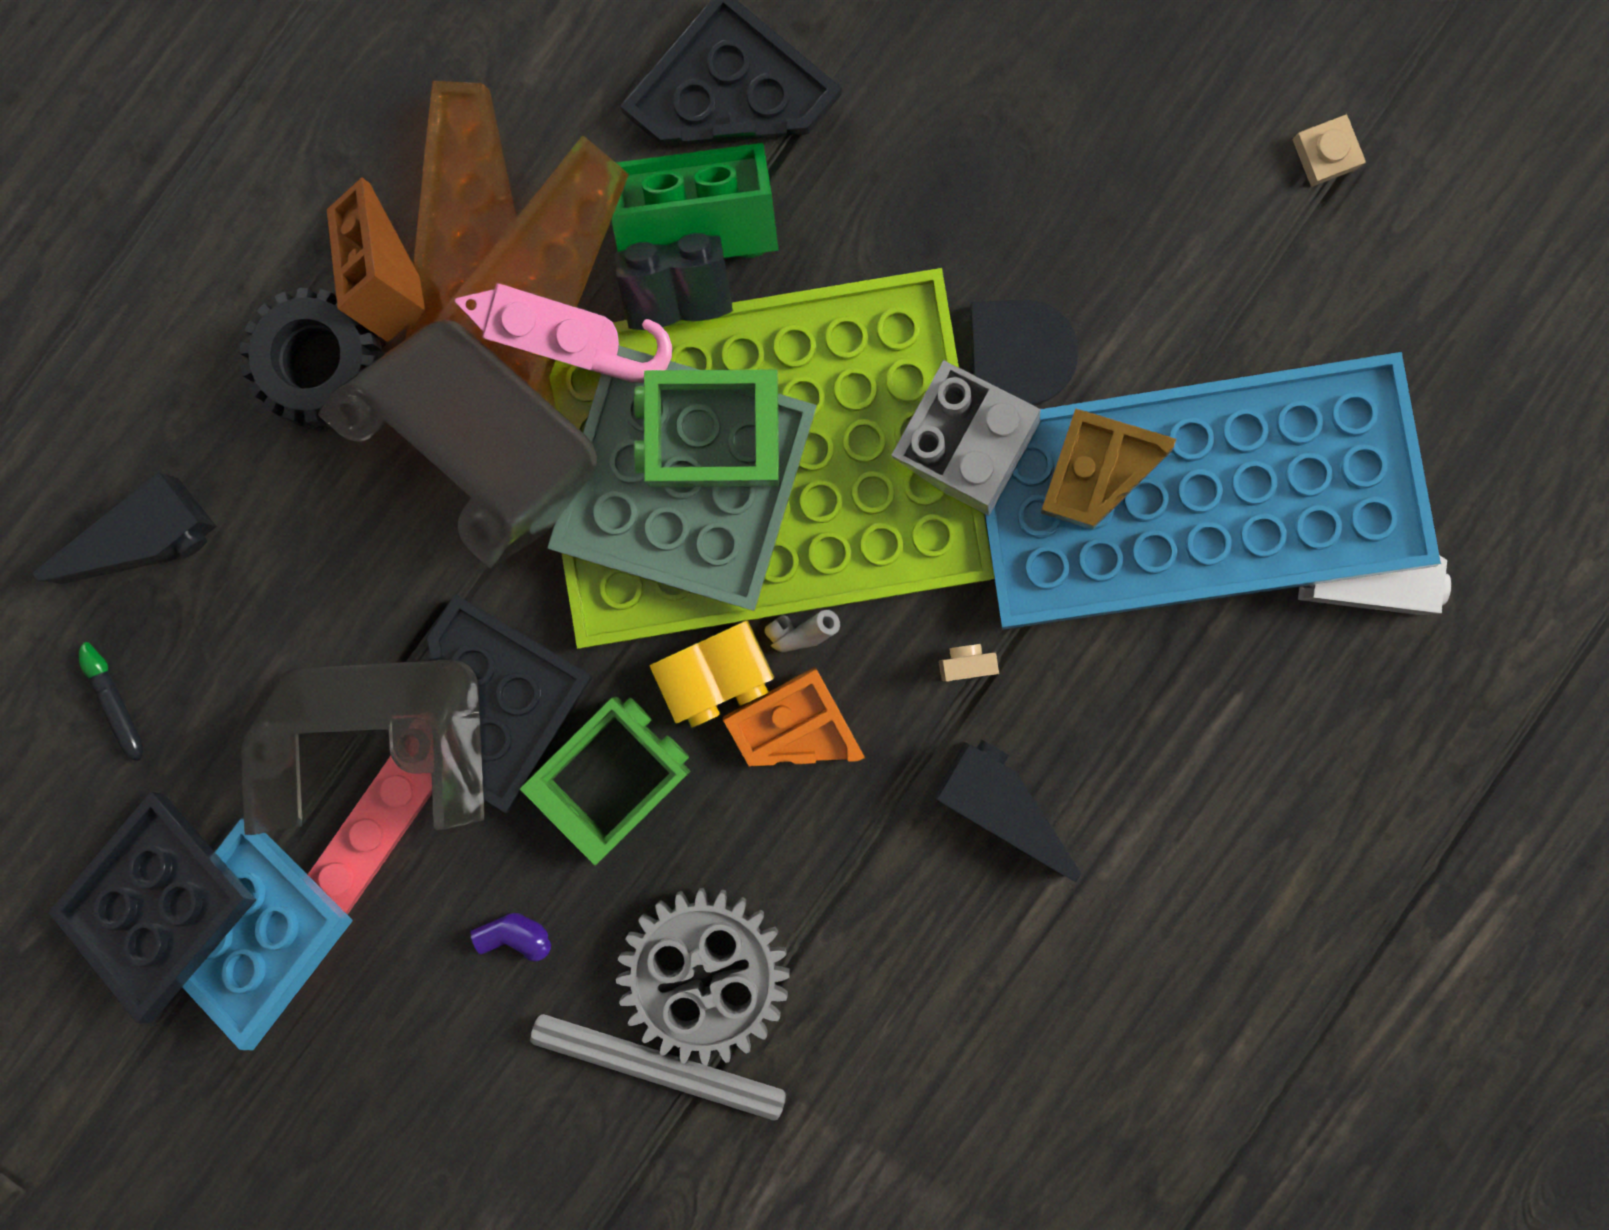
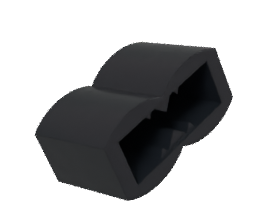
M692 233L683 236L680 240L669 245L639 242L630 245L626 250L614 254L616 276L629 329L645 330L642 323L646 319L660 324L661 327H665L680 320L703 321L714 319L733 311L720 236Z

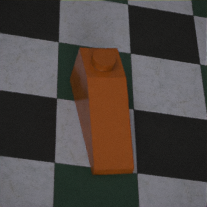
M361 177L327 208L337 308L389 342L403 329L413 326L425 311L420 276L371 184Z

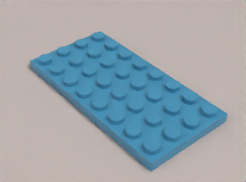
M1402 352L1041 409L1040 424L989 516L985 514L1002 630L1424 569L1441 564ZM1075 408L1176 439L1172 452L1093 530L1041 514Z

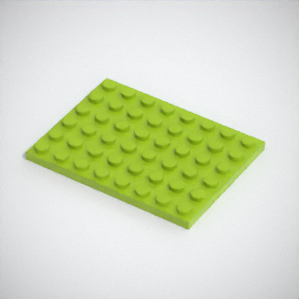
M942 268L733 302V311L724 316L703 321L680 320L674 324L662 327L668 333L672 344V358L670 361L699 370L777 369L778 394L817 405L755 612L562 553L577 649L995 579L984 513L942 492L891 456L943 360L959 368ZM627 320L613 322L618 333L619 346L655 356L657 342L647 330L629 329ZM529 352L557 519L601 373Z

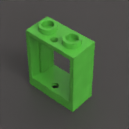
M777 369L644 370V386H635L634 391L635 418L644 419V440L635 441L634 458L636 474L645 473V482L649 487L779 486ZM755 389L756 466L661 467V390Z
M618 697L611 698L520 788L595 866L691 772L683 764L689 758L686 752L668 735L660 740L647 727L652 721L651 717L632 698H629L625 703ZM616 718L669 774L606 835L553 779Z

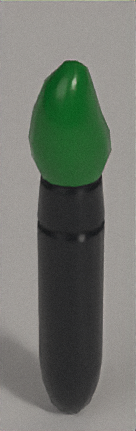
M84 642L79 650L81 670L91 679L94 692L97 694L98 701L121 749L130 759L139 761L142 758L143 745L117 687H115L113 679L108 674V663L89 642Z

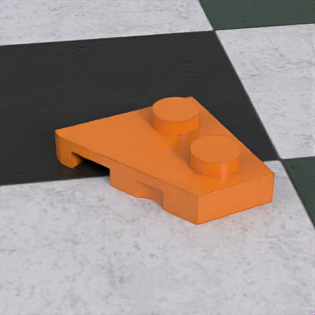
M816 667L809 669L723 717L724 723L748 766L775 765L777 762L809 764L816 763L819 760L847 759L848 762L865 758Z

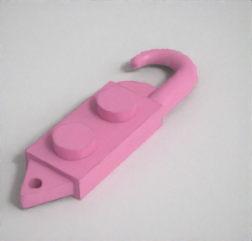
M499 283L496 284L494 290L463 296L454 300L483 331L482 338L631 383H644V370H666L672 358V344L668 333L660 324L649 319L644 320L642 326L656 339L657 352L653 359L641 363L617 356L619 345L618 333L613 322L604 316ZM469 299L474 300L476 303V307L473 310L466 308V301Z

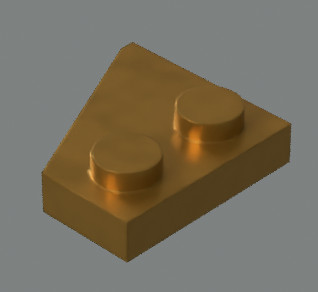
M1075 408L1041 514L1093 530L1172 452L1176 439Z

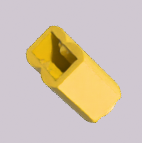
M748 621L649 665L675 723L688 719L691 728L719 716L720 712L716 705L736 697L739 705H743L767 694L768 690L764 683L774 678Z

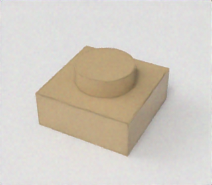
M1347 114L1299 132L1292 139L1311 187L1357 170L1366 163Z
M981 644L950 648L951 659L939 660L941 681L999 674L996 653L982 654Z

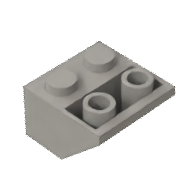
M943 360L891 456L942 492L989 516L1040 424L1041 409Z

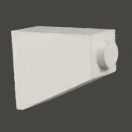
M1440 556L1441 564L1436 567L1300 586L1298 600L1416 615L1442 613V605L1446 604L1450 596L1451 578L1449 574H1446L1447 560Z

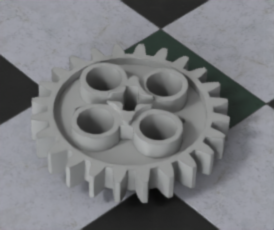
M699 888L695 903L689 904L682 891L677 892L675 899L676 908L673 910L664 901H658L655 905L659 917L658 920L644 913L638 920L646 932L645 935L630 931L626 937L627 942L636 949V952H621L618 958L619 962L631 967L630 971H625L616 978L617 984L631 987V991L624 994L619 1000L620 1006L635 1005L637 1008L628 1021L629 1026L645 1022L648 1027L642 1042L647 1043L658 1035L663 1039L660 1055L664 1056L673 1045L680 1047V1063L683 1064L688 1060L692 1050L699 1051L703 1066L708 1065L711 1051L718 1050L725 1063L729 1062L731 1045L735 1043L747 1054L751 1048L748 1036L750 1033L761 1039L767 1037L768 1031L762 1019L765 1018L771 1021H779L780 1011L771 1004V1001H786L788 996L787 990L775 985V982L788 979L790 974L788 968L775 966V962L786 956V948L780 946L770 947L769 945L778 934L777 928L771 927L761 931L759 925L764 917V912L759 910L748 918L743 914L746 906V899L743 897L733 908L726 906L727 896L725 890H721L715 903L708 902L704 888ZM717 930L730 933L736 941L735 949L727 955L715 954L707 945V937L710 933ZM664 946L676 947L682 952L685 964L677 970L664 969L657 960V950ZM746 959L749 962L747 968L716 973L713 975L709 987H704L703 982L696 979L665 993L658 990L660 984L675 983L692 978L697 965H703L704 970L711 973L727 967L735 961ZM731 982L743 983L749 988L751 998L747 1003L735 1006L729 1004L724 999L722 989ZM679 998L692 999L697 1003L700 1014L697 1018L690 1021L681 1020L674 1015L671 1004Z

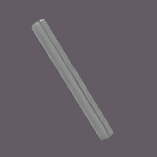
M539 1015L531 1032L530 1042L533 1045L770 1120H778L784 1107L786 1097L782 1089L716 1068L703 1066L690 1060L683 1064L680 1063V1057L668 1053L662 1056L658 1050L548 1015Z

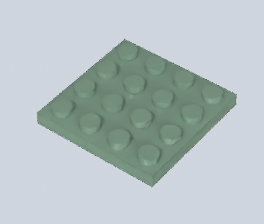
M618 345L617 356L641 363L648 362L654 357ZM670 361L666 370L699 369ZM601 374L548 549L755 612L817 405L778 394L779 486L649 487L645 482V473L636 474L634 458L635 441L644 440V419L635 418L634 391L635 386H644V383H631ZM755 389L661 390V467L756 466Z

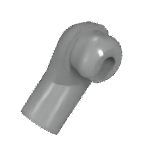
M823 610L794 628L790 619L787 616L781 615L765 627V634L773 642L770 646L783 653L817 646L838 632L840 621L834 612Z

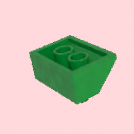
M763 143L609 163L610 212L618 252L626 250L630 245L639 242L669 245L680 240L683 236L692 233L720 236L724 258L734 256L754 258L761 256L765 252L779 250L772 192Z

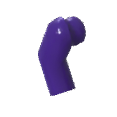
M510 913L475 928L470 933L474 947L480 955L506 944L524 954L527 960L536 962L544 959L551 950L547 930L541 924L520 913Z

